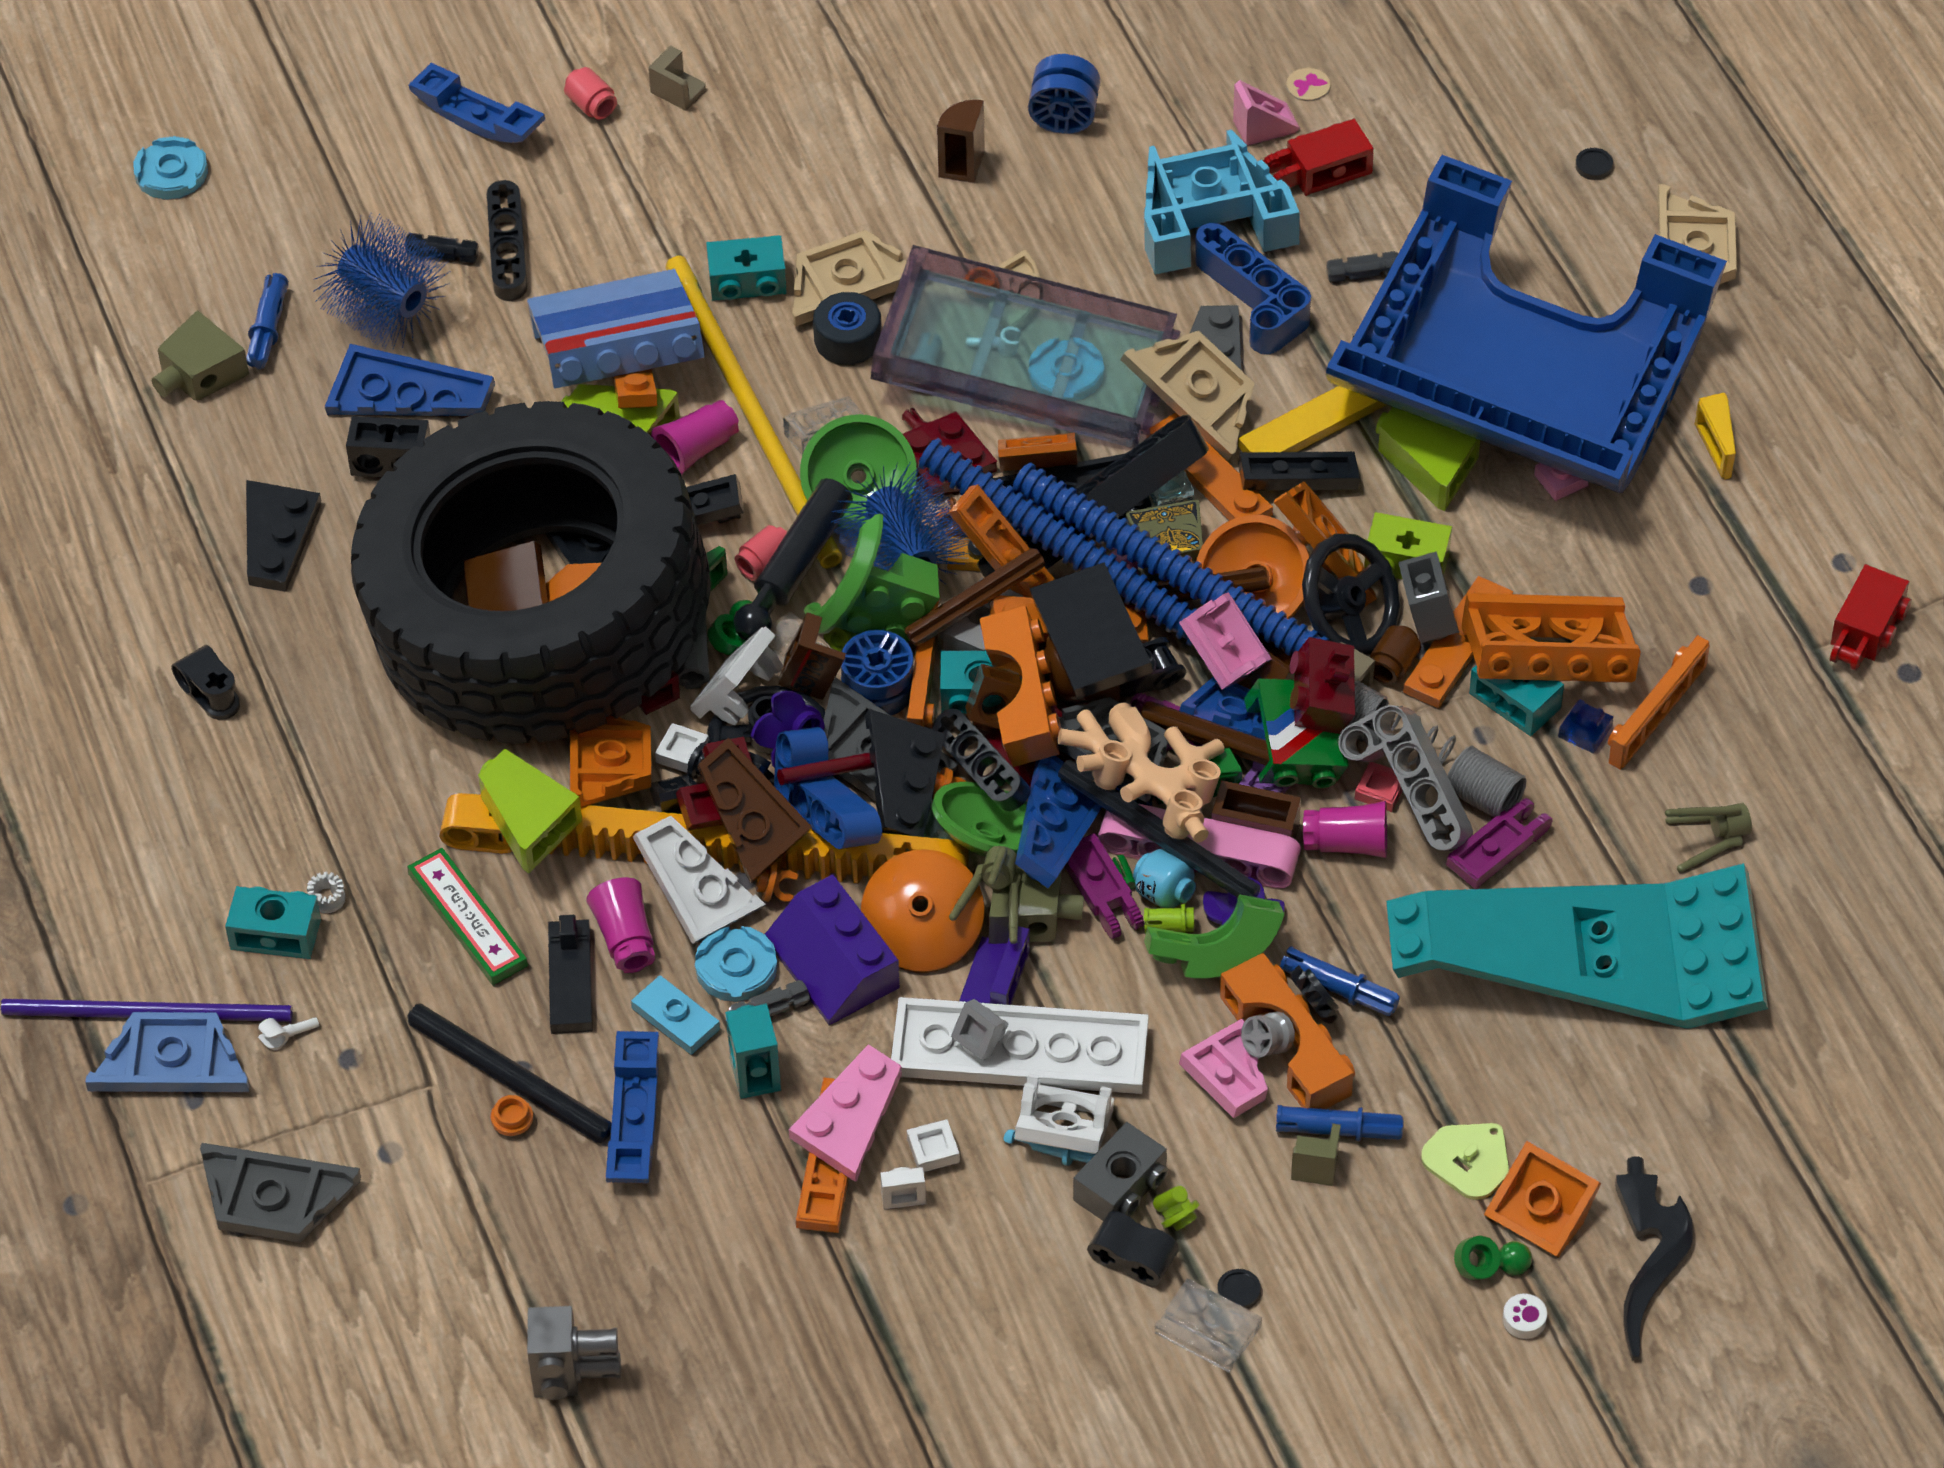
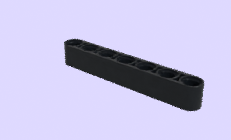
M1190 415L1177 417L1078 487L1077 495L1081 493L1087 495L1088 501L1093 499L1098 502L1099 508L1104 505L1108 508V513L1114 511L1120 517L1208 452L1209 447ZM1022 530L1017 531L1030 549L1034 548L1040 552L1045 561L1046 569L1062 559L1061 556L1057 558L1052 556L1053 551L1050 549L1047 551L1043 550V544L1040 542L1037 544L1031 542V536L1028 535L1026 538L1022 536ZM1075 530V533L1077 535H1079L1080 533H1083L1085 535V530L1081 532ZM984 556L977 562V566L984 578L995 571Z

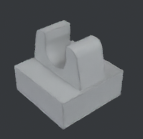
M973 999L964 1003L951 1037L983 1060L992 1056L996 1044L1003 1039L1008 1022L1002 1020L992 1010Z

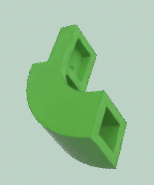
M1239 894L1234 912L1219 928L1204 934H1187L1147 926L1144 943L1148 954L1153 955L1152 957L1157 961L1175 964L1177 959L1181 960V967L1185 977H1219L1221 973L1263 953L1275 938L1285 913L1278 901Z

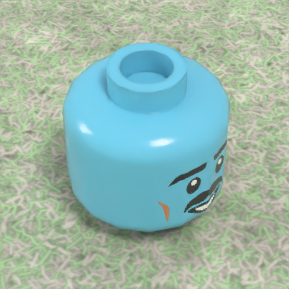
M1157 849L1144 854L1134 868L1133 878L1136 891L1143 898L1161 908H1175L1181 903H1186L1193 896L1196 888L1194 869L1165 849Z

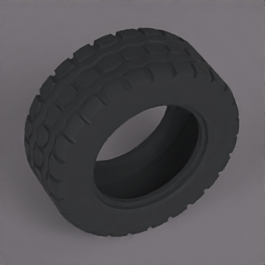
M555 401L534 402L531 408H527L525 403L506 405L495 408L494 414L489 415L486 411L479 412L458 420V427L454 429L448 425L434 432L423 440L422 448L417 446L411 448L394 463L393 472L387 471L378 481L371 492V499L366 500L360 512L351 549V575L355 594L383 668L394 687L409 704L438 725L453 732L458 730L462 735L475 739L490 741L495 737L501 743H529L531 737L534 736L538 742L551 741L568 737L569 731L573 729L580 734L607 724L606 717L610 715L617 719L642 704L641 696L644 695L650 698L671 679L672 671H678L691 653L693 644L697 642L703 628L711 591L708 558L685 482L673 459L656 440L639 426L636 427L631 421L609 411L604 414L600 408L572 403L569 408H567L564 402ZM573 532L593 536L612 545L602 564L587 580L567 594L542 605L520 610L489 611L466 606L452 599L456 588L465 577L464 560L492 553L498 548L518 539L542 533Z

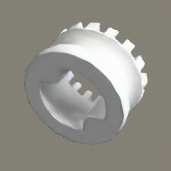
M324 872L323 875L318 873L317 877L313 876L311 881L308 882L307 893L317 896L320 913L335 912L345 903L344 884L338 875L334 876L332 872L330 874ZM323 889H330L333 897L330 895L329 899H326V897L322 898V895L317 893Z

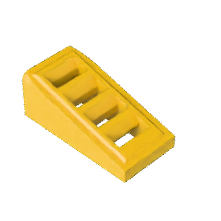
M1719 393L1699 398L1694 424L1721 478L1724 480L1730 479L1736 451L1726 393Z

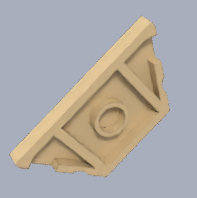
M1659 184V236L1726 260L1720 284L1735 279L1737 271L1735 212L1720 206H1712L1705 200L1691 195L1689 200L1671 194L1670 186Z
M867 230L798 253L796 257L793 323L796 327L813 321L815 309L821 301L830 295L841 292H856L872 300L928 280V269L922 263L915 266L903 259L902 251L892 245L882 243L880 238Z
M1200 331L1184 334L1176 340L1166 339L1155 342L1152 347L1137 351L1134 348L1129 349L1123 354L1120 360L1179 416L1190 415L1202 437L1227 461L1232 458L1238 446L1236 443L1239 432L1244 424L1247 403L1251 399L1255 384Z

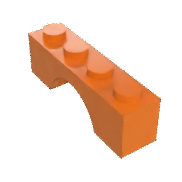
M1026 605L980 618L985 650L993 667L1019 674V677L1022 679V684L1016 697L1006 707L997 712L1002 743L1012 766L1016 767L1059 755L1057 738L1062 727L1057 713L1052 714L1051 706L1057 705V700L1051 681L1046 682L1045 674L1051 673L1045 650L1040 651L1039 643L1045 642L1039 619H1031Z
M1261 953L1221 973L1220 998L1237 1021L1240 1019L1246 1021L1249 1017L1256 1015L1264 1016L1272 1012L1284 1013L1291 1020L1295 1031L1293 1044L1297 1049V1053L1288 1063L1287 1088L1302 1108L1327 1109L1352 1096L1353 1077H1355V1069L1352 1062L1345 1054L1340 1055L1333 1046L1332 1038L1323 1024L1317 1025L1310 1015L1305 999L1300 994L1295 995L1279 965H1272L1266 955Z

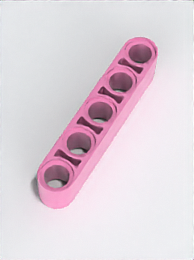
M1139 804L1163 820L1166 809ZM1106 810L1098 838L1107 852L1140 859L1148 852L1164 849ZM1204 818L1203 825L1209 835L1204 841L1196 843L1245 876L1258 880L1262 886L1281 889L1291 884L1301 851L1297 840L1284 834Z

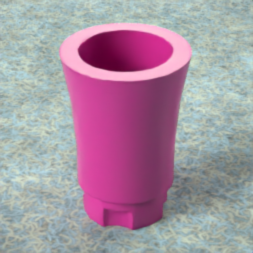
M719 400L712 405H705L673 422L653 428L651 437L669 454L682 475L695 462L726 443L730 437L738 433L739 420L733 408L728 406L723 400Z
M1386 801L1360 806L1320 808V811L1304 810V850L1320 849L1321 853H1355L1387 858Z
M622 877L605 881L593 888L587 895L586 902L598 922L610 957L614 959L616 968L623 970L624 973H634L651 965L655 961L654 942L644 909L641 883L634 878Z

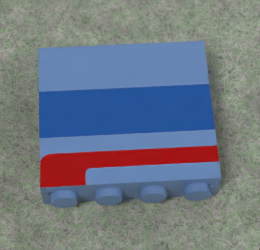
M675 269L527 299L533 335L535 339L541 338L547 353L554 389L705 358L700 323Z

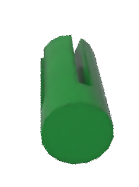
M1117 855L1118 859L1114 857L1112 861L1132 890L1136 887L1133 873L1124 855Z

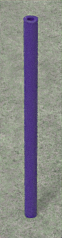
M2 999L1 1014L14 1016L129 1018L133 1012L217 1013L220 1020L264 1021L265 1019L273 1018L277 1022H292L293 1019L292 1005Z

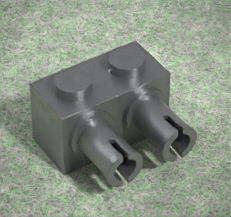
M572 1306L528 1307L527 1355L534 1397L559 1400L566 1396H578V1383H582L584 1378H621L620 1350H618L617 1328L578 1330V1327L574 1324Z

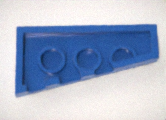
M350 344L324 408L327 415L470 416L486 410L495 387V381L493 376Z
M1213 676L1180 706L1179 711L1266 740L1261 713L1246 711L1244 698L1250 689L1240 684H1234L1221 689Z
M1057 756L1035 762L1015 864L1024 870L1030 878L1037 880L1046 888H1049L1057 879L1102 808L1058 777V772L1064 762Z

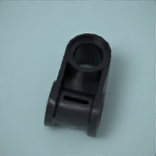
M1159 637L1150 642L1142 643L1150 659L1153 673L1120 684L1122 696H1133L1137 693L1156 689L1163 690L1176 684L1186 675L1187 672L1184 665H1178L1169 650L1170 642L1168 638Z
M204 645L171 665L173 675L179 686L201 706L208 716L213 719L223 720L234 716L238 712L240 700L237 693L233 690L235 687V677L220 661L210 646Z

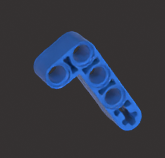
M1207 223L1197 230L1195 262L1198 268L1253 309L1250 315L1249 342L1254 351L1266 355L1273 354L1309 327L1311 294L1304 285L1225 226L1218 223Z
M820 727L780 732L776 740L774 787L812 826V829L835 848L844 849L877 844L882 835V824L878 812L835 777L829 776L787 785L779 784L777 778V771L779 769L828 760L829 753L826 734Z

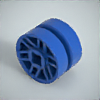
M1055 54L1042 59L1034 71L1028 103V112L1032 120L1040 127L1055 133L1072 134L1089 127L1094 120L1101 79L1098 70L1086 59L1071 54Z
M885 630L865 631L851 638L842 649L846 656L841 666V681L890 716L902 711L909 704L914 671L913 653L909 644L901 636Z

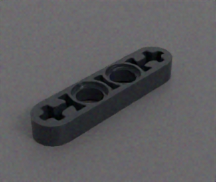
M500 180L491 184L486 193L492 282L494 293L499 299L514 301L523 297L527 291L521 196L519 187L514 182ZM501 197H507L508 208H501ZM502 222L515 224L514 228L507 231H501L496 228ZM507 249L517 252L516 256L509 259L501 258L498 254ZM512 272L513 284H506L505 273Z
M948 709L939 714L933 723L932 730L945 734L943 746L987 795L1004 811H1014L1023 806L1029 797L1030 787L1019 773L958 709ZM955 726L961 732L956 738L950 732ZM978 742L977 749L972 754L964 756L966 749L973 743ZM993 763H997L994 772L989 776L983 777L986 768ZM1005 782L1012 788L1007 794L1001 788Z

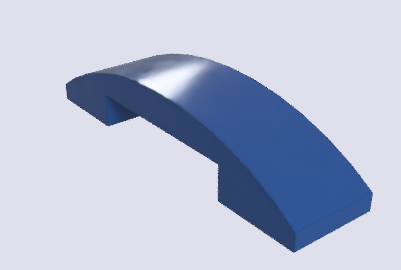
M430 63L408 84L409 90L435 112L469 132L491 140L507 143L523 142L546 119L544 113L515 101L510 107H507L461 85L458 74L433 63Z
M617 1031L615 1084L611 1138L608 1141L606 1182L649 1183L656 1124L659 1032Z

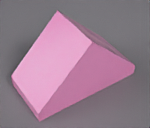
M1241 80L1234 85L1233 122L1247 146L1294 134L1300 129L1286 102Z

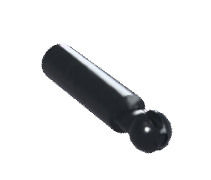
M828 478L820 480L755 581L754 588L758 593L752 603L743 605L735 613L734 627L738 636L743 640L747 641L761 627L764 628L766 626L771 630L772 620L770 615L776 605L786 606L831 537L834 532L833 530L838 526V523L831 521L840 519L845 515L843 511L837 510L850 507L851 503L840 502L853 501L851 492L845 491L848 489L840 482Z

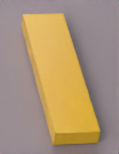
M1337 386L1239 437L1238 447L1243 453L1298 452L1386 406V404Z

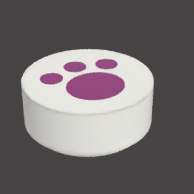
M1518 1294L1506 1302L1503 1311V1324L1511 1335L1521 1339H1530L1538 1336L1544 1330L1547 1309L1538 1297L1531 1294Z

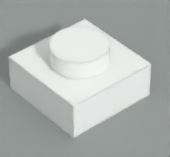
M672 723L655 752L656 763L687 773L688 761L692 752L700 743H708L709 735Z
M947 1119L907 1130V1140L917 1168L923 1167V1172L960 1163V1153Z
M899 1167L890 1172L880 1173L884 1210L926 1204L923 1167L913 1169Z

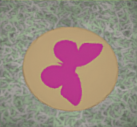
M1301 68L1289 75L1286 85L1288 91L1293 96L1303 100H1315L1323 97L1329 91L1330 80L1324 72L1318 69Z

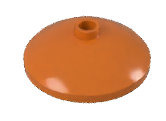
M1264 515L1237 517L1218 527L1201 547L1196 561L1202 563L1203 569L1207 567L1212 569L1213 574L1262 566L1266 567L1270 576V587L1266 590L1253 591L1251 593L1255 595V600L1260 598L1265 600V606H1275L1277 613L1285 612L1287 619L1294 616L1304 603L1302 581L1306 561L1310 554L1305 544L1303 545L1299 541L1294 530L1284 522Z
M926 849L901 853L880 866L870 878L865 888L861 902V912L897 957L900 969L922 973L945 969L967 955L977 942L982 931L985 904L980 886L977 887L957 919L954 921L949 919L951 911L974 875L962 862L946 853ZM918 899L928 901V907L923 912H917L913 909V905Z

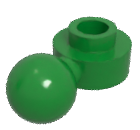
M737 601L730 608L729 614L718 616L710 625L707 632L708 639L718 652L731 655L746 642L736 633L733 620L737 610L745 604L752 603V601Z
M1474 1236L1466 1238L1458 1244L1454 1253V1262L1458 1272L1463 1277L1469 1280H1481L1494 1275L1499 1267L1505 1273L1513 1276L1525 1273L1531 1266L1532 1254L1530 1249L1522 1242H1508L1499 1250L1496 1243L1490 1238ZM1471 1252L1476 1253L1478 1256V1264L1476 1266L1470 1262Z

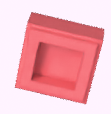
M1369 762L1355 790L1354 799L1367 804L1386 801L1387 811L1392 812L1403 790L1392 768L1375 762Z

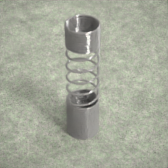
M1355 681V716L1347 726L1381 707L1387 706L1389 704L1387 696L1380 694L1376 690L1374 691V689L1367 687V685L1360 681ZM1399 714L1391 726V731L1395 729L1401 719ZM1438 725L1432 727L1427 733L1430 738L1434 732L1430 740L1432 744L1439 731ZM1362 733L1357 740H1360V742L1365 741L1368 745V738L1365 733ZM1455 735L1446 741L1438 756L1441 764L1447 759L1455 745ZM1450 742H1451V745L1449 746L1447 752H1446L1445 755L1443 756V754H1444L1446 748L1448 747V745H1449ZM1473 745L1460 753L1448 773V778L1458 798L1460 797L1464 802L1467 801V803L1494 818L1500 816L1503 810L1507 812L1516 803L1520 802L1527 783L1525 775L1518 773V771L1508 767V765L1505 766V764L1498 762V760L1488 756V754L1474 748ZM1418 753V756L1409 762L1408 765L1416 763L1418 768L1421 759L1420 754Z

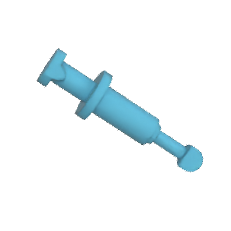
M1007 1130L1003 1140L1010 1144L1017 1140L1014 1139L1015 1130ZM1020 1141L1030 1144L1032 1150L1062 1158V1164L1070 1166L1073 1160L1087 1164L1095 1155Z

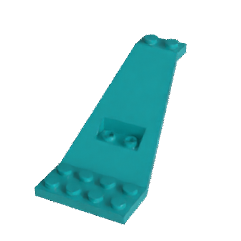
M1744 863L1660 884L1431 890L1386 901L1392 967L1398 978L1439 968L1686 1029L1768 1009L1750 878ZM1606 931L1604 934L1598 935L1599 932ZM1610 965L1607 969L1601 970L1603 966Z

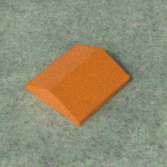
M1075 433L998 440L1001 472L1021 470L1030 462L1036 465V468L1078 464Z
M1526 1141L1484 1215L1552 1255L1559 1257L1584 1224L1601 1183Z

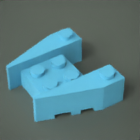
M1233 130L1226 131V146L1163 159L1159 158L1155 145L1149 146L1144 211L1145 251L1155 275L1190 268L1191 234L1189 229L1201 227L1207 223H1222L1249 217L1263 252L1299 245L1300 212L1289 186L1282 179L1277 181L1270 174V167L1262 159L1257 161L1247 151V144Z

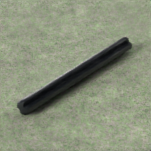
M1068 759L1063 763L1058 772V777L1236 898H1238L1239 894L1251 897L1258 896L1261 890L1259 884L1189 837L1175 839L1167 835L1162 819L1135 801H1124L1120 791L1116 788L1105 790L1098 787L1094 782L1092 772H1080L1075 761Z
M417 1003L409 1011L407 1018L410 1026L593 1141L603 1143L610 1136L612 1124L608 1119L427 1006Z

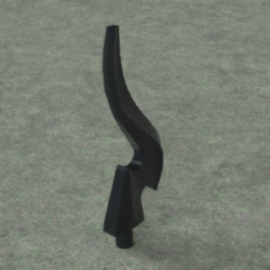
M1638 1156L1627 1159V1174L1616 1175V1192L1635 1237L1640 1239L1646 1234H1655L1661 1241L1630 1284L1623 1306V1326L1632 1361L1640 1360V1328L1643 1315L1650 1300L1665 1279L1686 1257L1693 1242L1692 1218L1683 1199L1679 1196L1676 1204L1673 1206L1660 1205L1655 1198L1658 1175L1645 1174L1644 1159Z

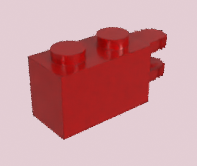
M1354 118L1287 140V148L1267 155L1263 161L1270 167V174L1274 173L1273 177L1277 181L1282 179L1289 188L1299 185L1304 195L1307 196L1372 174L1374 148Z

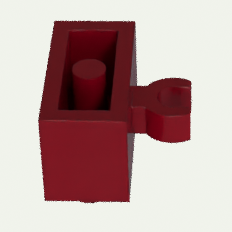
M1308 637L1300 650L1293 653L1290 661V673L1294 675V688L1290 697V708L1294 710L1295 726L1341 734L1355 716L1354 646Z

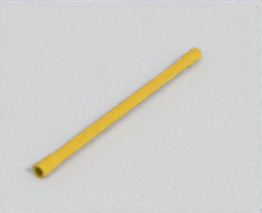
M674 256L667 261L665 268L666 270H676L700 323L701 333L798 516L807 502L802 490L801 480L707 304L688 261L684 256ZM832 535L817 557L823 568L835 567L842 560V554Z

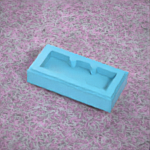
M661 975L631 1000V1006L635 1012L690 1055L720 1030V1021Z

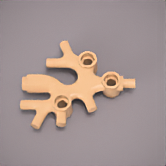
M1119 703L1109 712L1108 723L1119 741L1110 740L1092 712L1087 709L1077 715V721L1084 732L1060 729L1058 735L1059 745L1078 747L1094 753L1078 756L1076 764L1080 772L1092 771L1094 782L1098 787L1105 790H1113L1123 783L1125 775L1128 773L1135 780L1121 788L1120 794L1124 801L1131 802L1145 794H1151L1159 798L1167 806L1162 821L1167 835L1175 839H1184L1190 834L1195 842H1202L1208 837L1209 833L1203 825L1204 815L1200 810L1212 801L1221 774L1220 768L1210 761L1224 752V745L1219 739H1214L1203 746H1193L1186 741L1178 727L1168 728L1164 733V737L1179 758L1180 765L1174 768H1164L1154 764L1148 758L1151 747L1149 728L1137 708L1131 707L1128 703Z

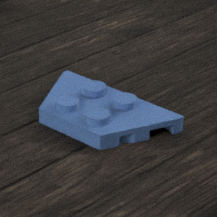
M133 1012L123 1025L120 1036L113 1039L105 1050L106 1058L95 1073L89 1072L85 1081L87 1091L249 1092L248 1078L236 1058V1053L230 1040L225 1035L217 1013Z

